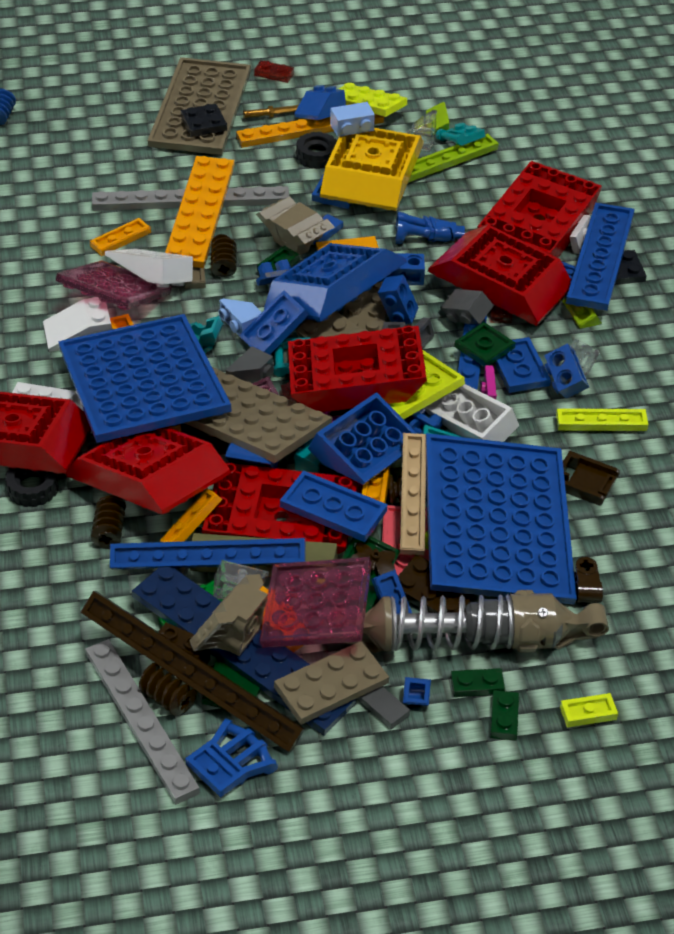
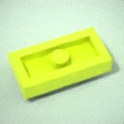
M611 693L562 700L560 703V709L567 728L617 720L618 711Z

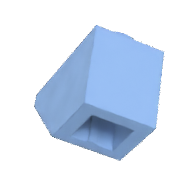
M224 298L219 300L220 309L218 313L221 320L225 321L238 336L262 313L252 302Z

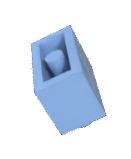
M368 102L331 108L330 125L337 137L374 131L375 114Z

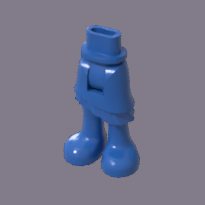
M404 212L397 213L395 244H402L407 235L422 236L432 242H447L451 239L452 241L460 239L465 234V226H458L456 222L440 220L431 216L429 218L423 216L421 219Z

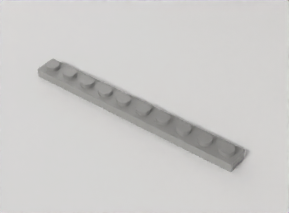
M288 186L228 188L223 207L271 205L277 203L280 199L289 197ZM161 189L154 191L92 192L93 211L180 208L185 190Z

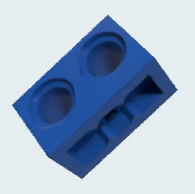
M396 253L406 258L407 263L402 265L398 271L392 272L386 277L404 275L408 285H424V254Z
M405 276L385 277L378 295L390 321L412 324L419 307Z
M568 343L544 355L547 361L545 368L548 374L553 376L552 386L557 394L560 393L567 399L589 388L576 352ZM562 360H564V363L561 366H558L559 363ZM572 378L571 382L565 385L566 381Z

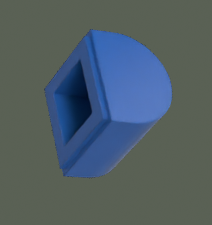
M405 677L403 704L429 706L431 679Z

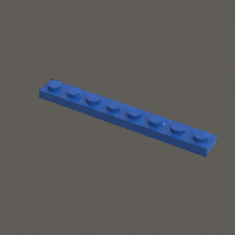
M305 538L110 544V568L112 570L159 567L187 568L306 564Z

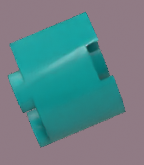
M220 316L207 319L206 325L197 322L190 324L204 353L210 351L217 341L223 326Z

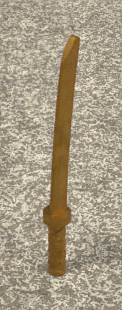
M299 105L277 108L268 106L267 109L243 111V117L269 116V118H273L274 114L295 112Z

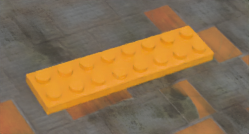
M196 156L165 253L193 256V267H205L211 241L214 237L234 170V160Z

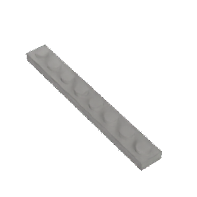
M107 639L85 648L88 659L175 805L200 794L198 784L110 640Z

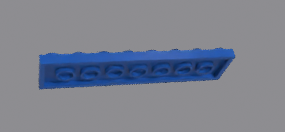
M595 202L567 294L566 304L608 311L635 209Z

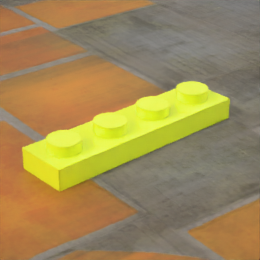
M557 409L556 412L558 430L647 431L649 425L646 409Z

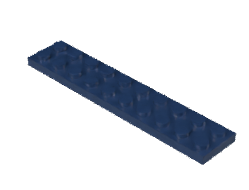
M159 567L132 590V597L169 624L194 635L221 603L220 600L173 567ZM261 629L240 656L219 648L210 649V654L260 687L261 691L289 711L290 709L275 690L274 681L310 665ZM357 698L306 723L324 736L357 703Z

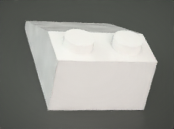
M105 296L83 299L43 321L49 352L60 351L58 341L112 330Z

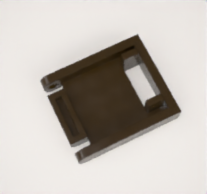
M569 451L563 460L566 493L596 505H602L620 475V470ZM568 467H569V468H572V469H575V471H574L573 475L571 476L570 480H569V475H570V473L565 472Z

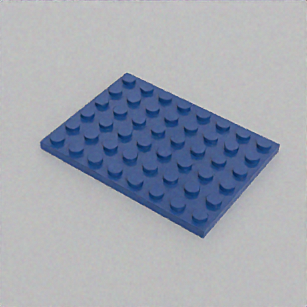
M185 314L58 341L60 352L96 443L108 442L120 437H129L146 431H155L163 427L177 426L181 423L198 421L202 418L220 416L224 413L232 412L231 403Z
M426 433V494L430 590L498 597L500 594L503 597L507 594H515L517 590H532L534 593H552L560 603L574 605L577 596L561 448Z

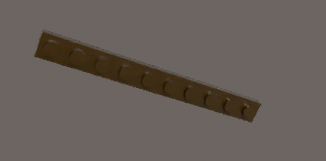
M93 591L80 613L286 751L292 752L303 734L304 728L99 592Z

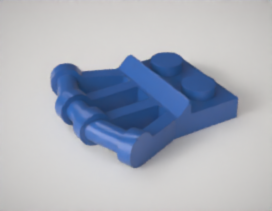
M225 719L210 741L185 758L186 765L219 797L224 796L238 784L242 785L248 777L261 773L271 774L278 769L276 760L272 759L269 754L268 744L262 739L258 740L255 737V732L250 728L244 729L234 725L233 721ZM226 735L236 736L224 746H219ZM248 744L250 746L234 759L230 756L231 753L242 745ZM255 756H259L261 762L242 767Z

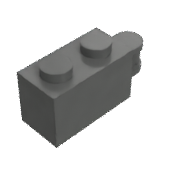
M455 289L451 295H448L440 309L454 323L480 325L494 305L483 291Z

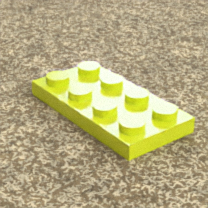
M346 83L339 88L345 91L346 105L368 102L376 115L387 117L407 105V98L397 93L389 94L385 93L384 90H372L367 86H355L354 83Z

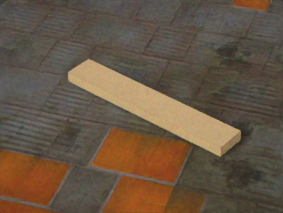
M403 433L400 554L424 555L426 434Z

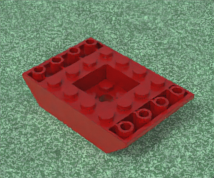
M530 161L477 228L489 224L559 258L569 245V237L583 215L591 216L602 185L538 162Z
M489 224L466 232L427 271L464 290L483 291L493 305L536 326L568 293L571 279L561 259Z
M419 325L288 341L291 398L316 411L326 412L351 409L376 392L388 404L407 402L427 382Z
M0 392V466L66 474L92 431L85 412L70 399Z
M168 427L105 442L78 457L66 472L67 477L162 515L170 512L174 507L185 503L189 498L203 492L209 486L220 482L222 478L231 474L229 467L210 442Z
M225 462L231 474L222 478L220 482L214 483L212 491L222 500L205 518L202 528L203 534L269 539L305 538L306 541L337 543L338 554L346 550L348 535L280 507L281 498L302 471ZM309 472L357 492L358 482L347 476ZM286 518L285 521H277L276 519Z

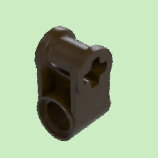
M581 557L576 561V572H574L576 603L602 602L603 587L599 577L598 565L590 557Z

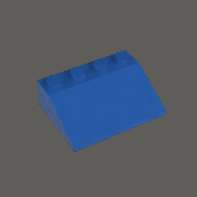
M376 392L317 432L308 449L323 465L364 485L402 458L403 433H417Z

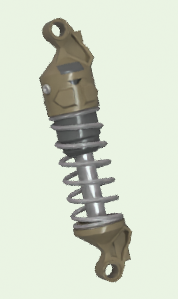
M517 590L515 594H507L504 599L501 594L498 596V599H484L480 595L479 602H470L466 607L465 597L461 595L459 599V612L447 613L446 599L443 595L440 597L439 613H428L426 597L423 595L421 597L420 613H409L407 598L403 596L400 614H396L395 598L393 596L391 598L390 596H383L372 609L360 618L351 615L344 608H334L327 615L328 635L331 640L347 644H355L362 641L367 649L373 653L397 651L401 646L403 634H407L410 647L414 651L420 647L423 633H426L429 646L433 650L439 647L442 633H445L447 643L452 650L459 646L461 635L464 633L467 645L472 650L481 642L483 645H488L490 649H494L497 644H505L508 649H517L519 653L536 652L537 649H561L575 640L603 636L609 630L605 607L602 604H589L584 607L583 611L574 614L561 604L552 593H534L532 590ZM412 633H418L416 644H414ZM431 633H437L435 645ZM450 633H457L454 645Z

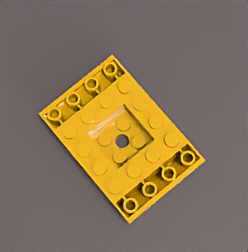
M374 128V131L340 136L325 166L320 197L397 211L423 147L424 141L420 135Z

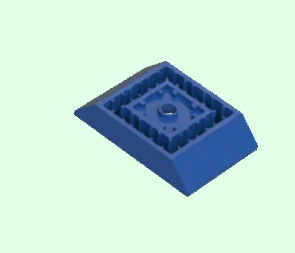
M329 243L272 280L264 310L285 290L309 313L304 320L325 321L333 312L341 310L345 304L356 300L358 295L369 291L374 284L383 281L390 273L398 271L402 265L407 263V260L387 249Z

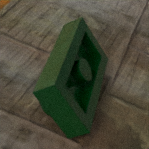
M284 245L257 264V271L259 272L258 266L265 262H271L273 271H276L275 264L285 259L288 260L290 266H293L300 261V254Z
M502 668L451 671L450 678L454 698L493 695V690L505 691Z
M493 690L490 738L517 740L518 692Z

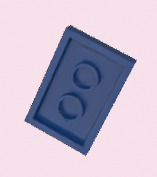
M283 290L239 336L250 347L253 346L270 355L303 322L309 313Z
M530 337L513 340L516 342L515 349L494 362L509 393L550 386L551 378Z

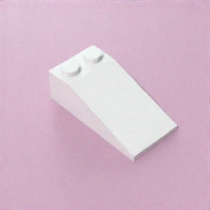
M142 249L105 251L107 257L145 281L157 283V287H169V284L184 286V282H191L193 279V256Z
M466 384L424 408L429 415L436 414L440 416L445 427L456 435L465 438L504 442L519 427L512 407Z

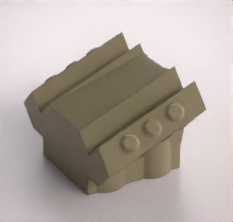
M290 196L280 199L277 203L271 204L270 207H265L256 214L269 229L274 242L282 247L285 245L299 253L300 256L308 252L310 246L316 240H319L325 232L334 228L328 219L323 220L316 211L300 202L295 203Z
M260 574L246 575L212 612L213 614L190 639L193 651L219 648L230 651L238 656L241 655L259 632L264 618L263 614L268 594L260 590L264 584Z

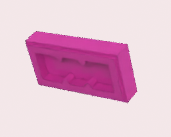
M485 365L484 382H481V392L496 399L494 367Z

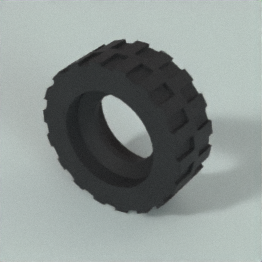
M311 132L300 136L296 143V158L298 162L309 168H325L337 139L328 133ZM310 149H323L325 151L314 152L310 151Z
M9 468L5 474L8 497L10 496L12 502H16L17 505H23L24 507H37L38 505L46 504L48 501L50 502L56 496L59 488L57 474L53 472ZM29 477H39L44 480L41 485L27 488L20 485L22 480Z

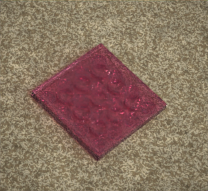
M103 260L58 272L56 276V281L62 283L65 288L78 289L83 295L96 296L101 302L114 303L123 310H129L132 307L150 303L155 299H161L164 296L170 295L172 289L171 286L157 287V283L147 282L133 272Z
M370 557L273 564L260 636L262 648L362 642L372 565Z

